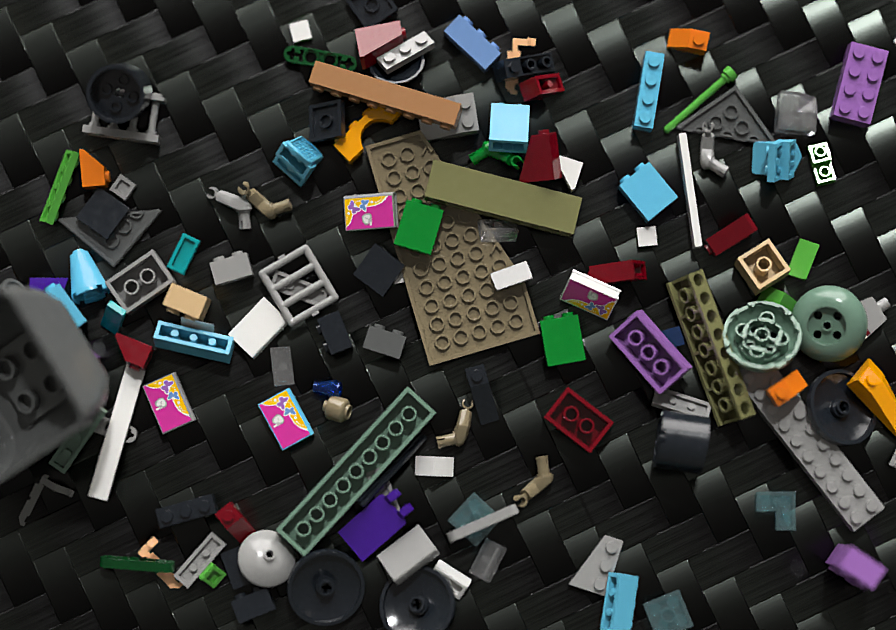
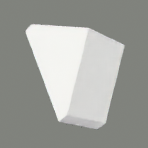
M559 155L562 178L571 193L575 190L583 162Z
M416 456L415 475L453 477L454 457Z

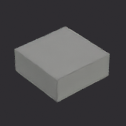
M120 174L110 190L126 201L137 185Z

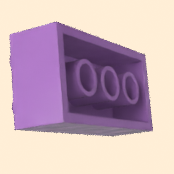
M851 42L847 46L829 119L864 128L871 124L889 51L856 42Z
M637 310L609 336L659 394L665 393L693 368L643 310Z
M837 544L825 562L830 565L828 569L833 573L844 576L845 581L865 590L867 587L873 589L886 570L856 548L843 544Z

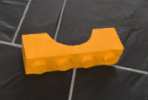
M369 107L362 113L363 117L358 122L355 120L350 124L346 137L334 140V148L351 164L364 152L361 138L364 130L369 125L376 122H385L392 125L402 114L398 112L390 114L384 111V108L371 109Z

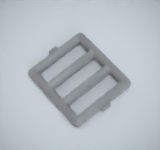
M306 244L286 256L285 254L279 256V260L259 271L261 280L286 322L291 327L310 316L318 315L320 310L334 303L339 298L311 249ZM305 254L310 264L273 285L268 276L270 273ZM315 271L320 280L288 299L282 300L278 293L279 290L309 272ZM324 286L329 297L292 317L288 310L289 306Z

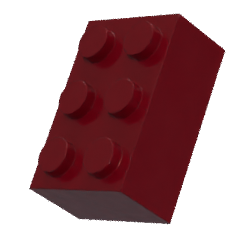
M566 387L543 417L588 453L592 452L614 423L569 387Z

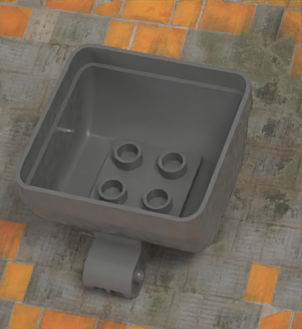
M12 278L6 279L0 284V484L6 482L90 425L102 409L108 392V375L65 304L49 293L35 288L24 287L23 284Z

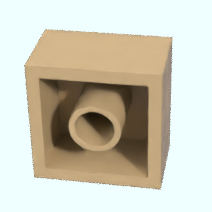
M770 239L741 255L734 263L755 296L785 278L791 270Z
M171 283L163 305L167 306V311L178 316L180 313L185 314L184 318L195 322V320H204L212 300Z

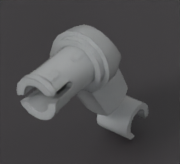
M704 122L702 130L705 133L702 134L700 144L701 167L704 170L710 169L724 177L729 167L720 163L714 157V133H711V131L714 130L715 124L712 122L711 129L709 130L706 128V122Z
M216 187L209 188L213 189L215 194L214 196L207 194L208 198H216L217 202L238 212L239 229L251 228L250 211L253 209L251 203L235 194L223 190L219 191Z

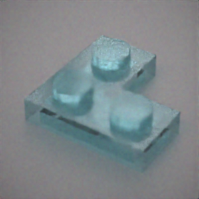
M794 491L756 492V511H775V530H796Z

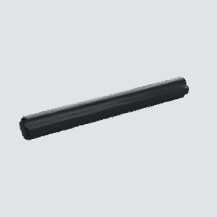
M419 432L357 499V503L361 507H365L427 440V437Z

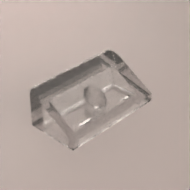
M500 219L477 220L481 242L516 241L519 230L515 223Z
M290 346L270 348L274 386L293 385L294 375Z
M486 538L469 573L490 583L507 548Z

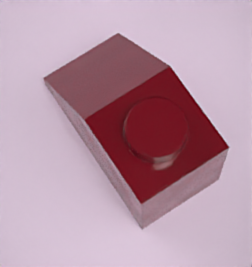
M559 73L534 76L519 83L524 102L539 100L565 91Z
M116 333L115 337L129 368L137 372L140 369L146 371L154 348Z
M229 502L215 514L224 527L241 544L249 535L256 532L233 502Z

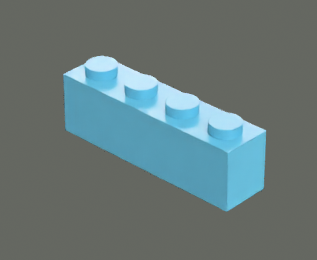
M646 51L644 54L632 126L634 130L651 132L653 129L665 56L663 53Z
M158 321L153 337L155 347L229 364L234 350V337Z
M614 572L608 573L600 630H631L638 588V576Z

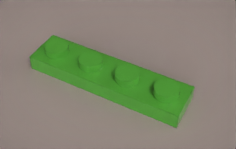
M66 150L39 221L53 225L58 219L60 204L65 200V191L73 178L71 175L79 163V153Z

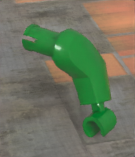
M489 141L483 142L481 148L468 155L474 165H477L487 157L495 158L509 166H513L517 170L520 168L516 163L518 161L524 163L520 156L511 152L489 151Z

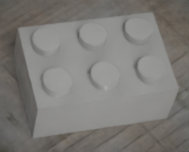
M153 249L105 281L116 300L127 311L126 314L131 315L169 289L171 283H177Z

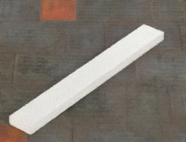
M128 364L124 371L88 494L89 497L108 501L146 372L141 369L139 372L132 370Z

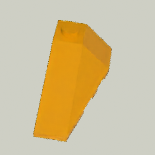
M868 358L846 385L896 436V397L883 372Z

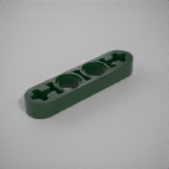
M294 45L288 46L284 51L285 60L290 64L313 68L315 62H307L306 56L309 53H314L317 56L316 61L325 63V58L332 56L335 58L333 66L337 67L339 64L338 58H341V62L344 63L351 60L354 66L346 69V65L340 64V68L353 72L357 69V61L351 55ZM295 50L297 55H301V51H304L303 61H300V57L297 56L290 59V56L287 54Z
M102 555L100 556V567L172 573L175 569V561Z

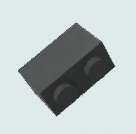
M376 323L374 326H369L363 348L400 360L407 337L403 336L404 332L395 329L389 332L385 330V326Z

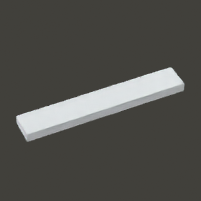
M679 133L677 135L692 247L695 249L702 246L687 134Z

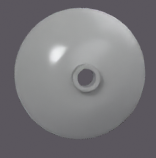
M261 530L252 533L243 541L238 552L240 571L248 581L260 587H275L285 582L296 562L293 546L280 533L271 530ZM266 553H271L272 558H268L266 556Z

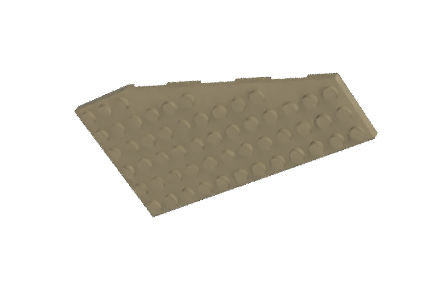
M419 130L365 146L378 192L397 193L399 224L406 201L412 198L422 200L424 205L430 206V203L439 205L441 210H444L431 256L395 246L398 260L406 265L402 274L429 366L540 334L525 282L496 292L490 273L513 266L514 264L479 214L424 200L433 160H441L422 132ZM389 228L394 243L398 228Z

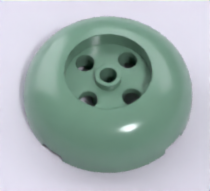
M825 285L813 288L800 297L792 310L793 317L799 322L802 337L799 349L808 357L817 361L837 362L848 358L860 348L867 335L868 318L863 304L853 293L842 287ZM816 311H820L822 313L821 319H816L814 317V313ZM835 312H840L842 314V318L840 320H836L833 315ZM825 322H829L831 324V327L829 329H827V327L824 326ZM814 331H821L822 336L815 338ZM835 331H839L841 333L840 339H836L833 337V333Z
M770 301L749 302L746 306L735 309L727 318L723 329V341L728 355L736 364L753 372L766 373L783 368L794 359L801 344V327L799 322L793 317L792 312L784 306ZM770 333H775L777 337L772 338L770 336Z

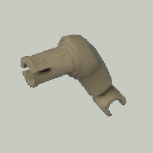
M243 182V185L247 188L246 190L238 187V192L241 195H246L248 201L269 219H275L278 214L293 210L289 198L272 203L254 188L250 190L248 182Z
M465 399L462 401L464 410L462 409L459 412L456 427L452 431L453 433L436 437L439 449L451 445L460 447L464 444L470 430L472 412L469 410L473 407V401H471L470 407L464 405Z
M548 456L536 457L537 476L520 491L521 495H515L513 498L514 501H518L521 498V503L518 504V507L526 506L527 500L538 495L553 481V474L549 469Z

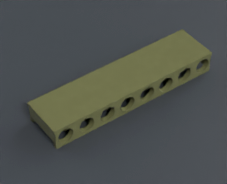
M435 159L433 160L424 196L426 201L566 237L574 235L582 201L581 197Z
M703 269L667 283L666 287L717 426L756 415L738 364L731 359L725 349L723 341L724 326Z

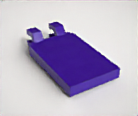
M397 488L392 490L386 497L384 494H380L338 532L362 562L407 524L404 518L414 510L410 503L406 504L399 511L391 504L401 495Z

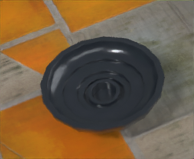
M421 55L390 74H387L378 63L369 68L375 78L403 85L417 78L423 70L425 59L424 55Z

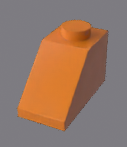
M670 29L666 48L704 55L707 50L710 32L696 29Z
M79 149L82 187L85 190L98 189V187L108 188V182H111L110 171H107L101 163L84 149Z
M796 369L764 391L773 405L777 407L798 394L808 385Z

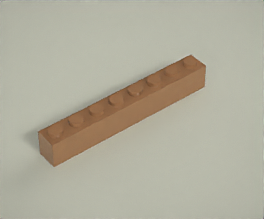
M315 61L309 79V84L313 87L312 89L317 92H331L330 95L337 98L342 96L348 97V100L351 102L359 103L361 101L374 109L381 107L390 114L398 112L407 119L414 120V118H418L424 124H438L440 128L448 131L450 129L456 130L463 109L461 103L320 61Z

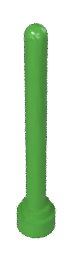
M727 66L722 71L721 77L664 127V132L670 133L725 83L733 82L737 79L738 75L730 66Z

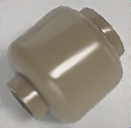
M334 395L324 401L322 410L325 411V417L328 420L342 423L350 418L352 405H350L348 399Z

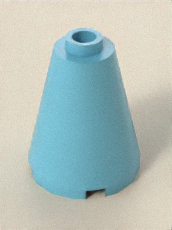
M84 249L74 250L73 254L70 255L71 298L73 303L80 304L79 301L85 300V304L103 299L106 297L105 293L109 294L110 290L91 255Z

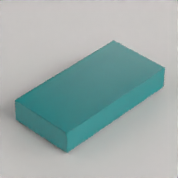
M183 233L167 268L185 276L201 241Z
M110 301L106 306L100 325L116 335L121 329L127 311L113 301Z

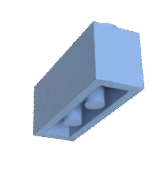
M458 15L444 30V35L486 73L492 64L501 57L499 52L501 49L494 42L490 43L485 39L487 36L480 29L476 30L473 28V23L466 16Z

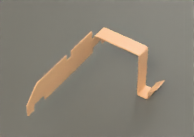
M529 37L528 39L513 38V51H508L507 59L520 57V51L517 50L518 45L536 46V39ZM518 79L506 81V89L511 94L517 95L515 84H518Z
M153 537L141 548L138 554L142 558L159 559L153 552L149 553L159 541ZM173 572L157 573L170 588H180L183 585L174 579Z

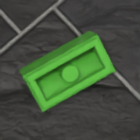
M800 239L790 262L789 268L791 270L788 275L805 281L820 245Z

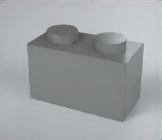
M237 251L232 253V257L228 258L219 256L213 259L214 262L209 263L217 287L254 276L247 252Z

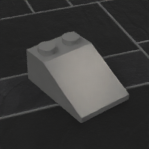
M473 93L444 98L462 104L463 109L456 130H444L434 123L427 125L419 119L421 132L427 141L479 134Z

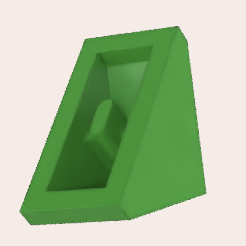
M773 287L762 291L757 301H770L780 304L791 312L797 302L787 293Z

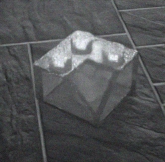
M781 90L777 94L774 132L812 136L816 132L817 125L816 97L801 92Z

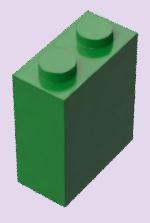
M412 198L406 201L394 246L431 256L444 210H441L439 205L430 203V206L424 205L422 200Z
M573 312L563 313L560 318H554V315L543 317V320L539 321L547 367L586 360L578 314L573 315Z

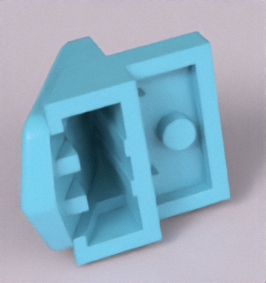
M299 136L281 144L276 152L273 163L301 187L305 184L316 165L321 162L323 155L312 143Z
M796 139L757 141L753 144L752 172L754 174L766 175L767 182L794 178V172L802 160Z

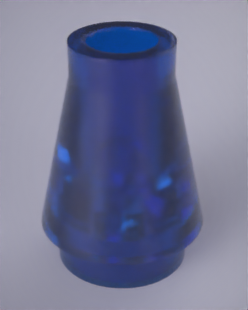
M337 380L315 381L313 393L328 397H341L342 382Z

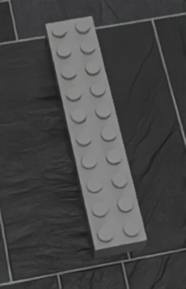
M747 369L740 371L754 408L850 531H856L885 508L837 445L825 440L814 429L807 413V407L797 394L780 406L775 407L764 390L784 378L778 370L766 373L753 372Z

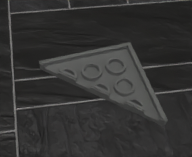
M734 86L675 127L680 131L703 134L705 132L702 130V124L706 122V128L710 130L711 123L713 122L715 128L711 133H714V137L752 144L757 141H775L737 86Z
M155 209L128 212L108 240L76 217L59 218L58 221L115 268L162 211Z

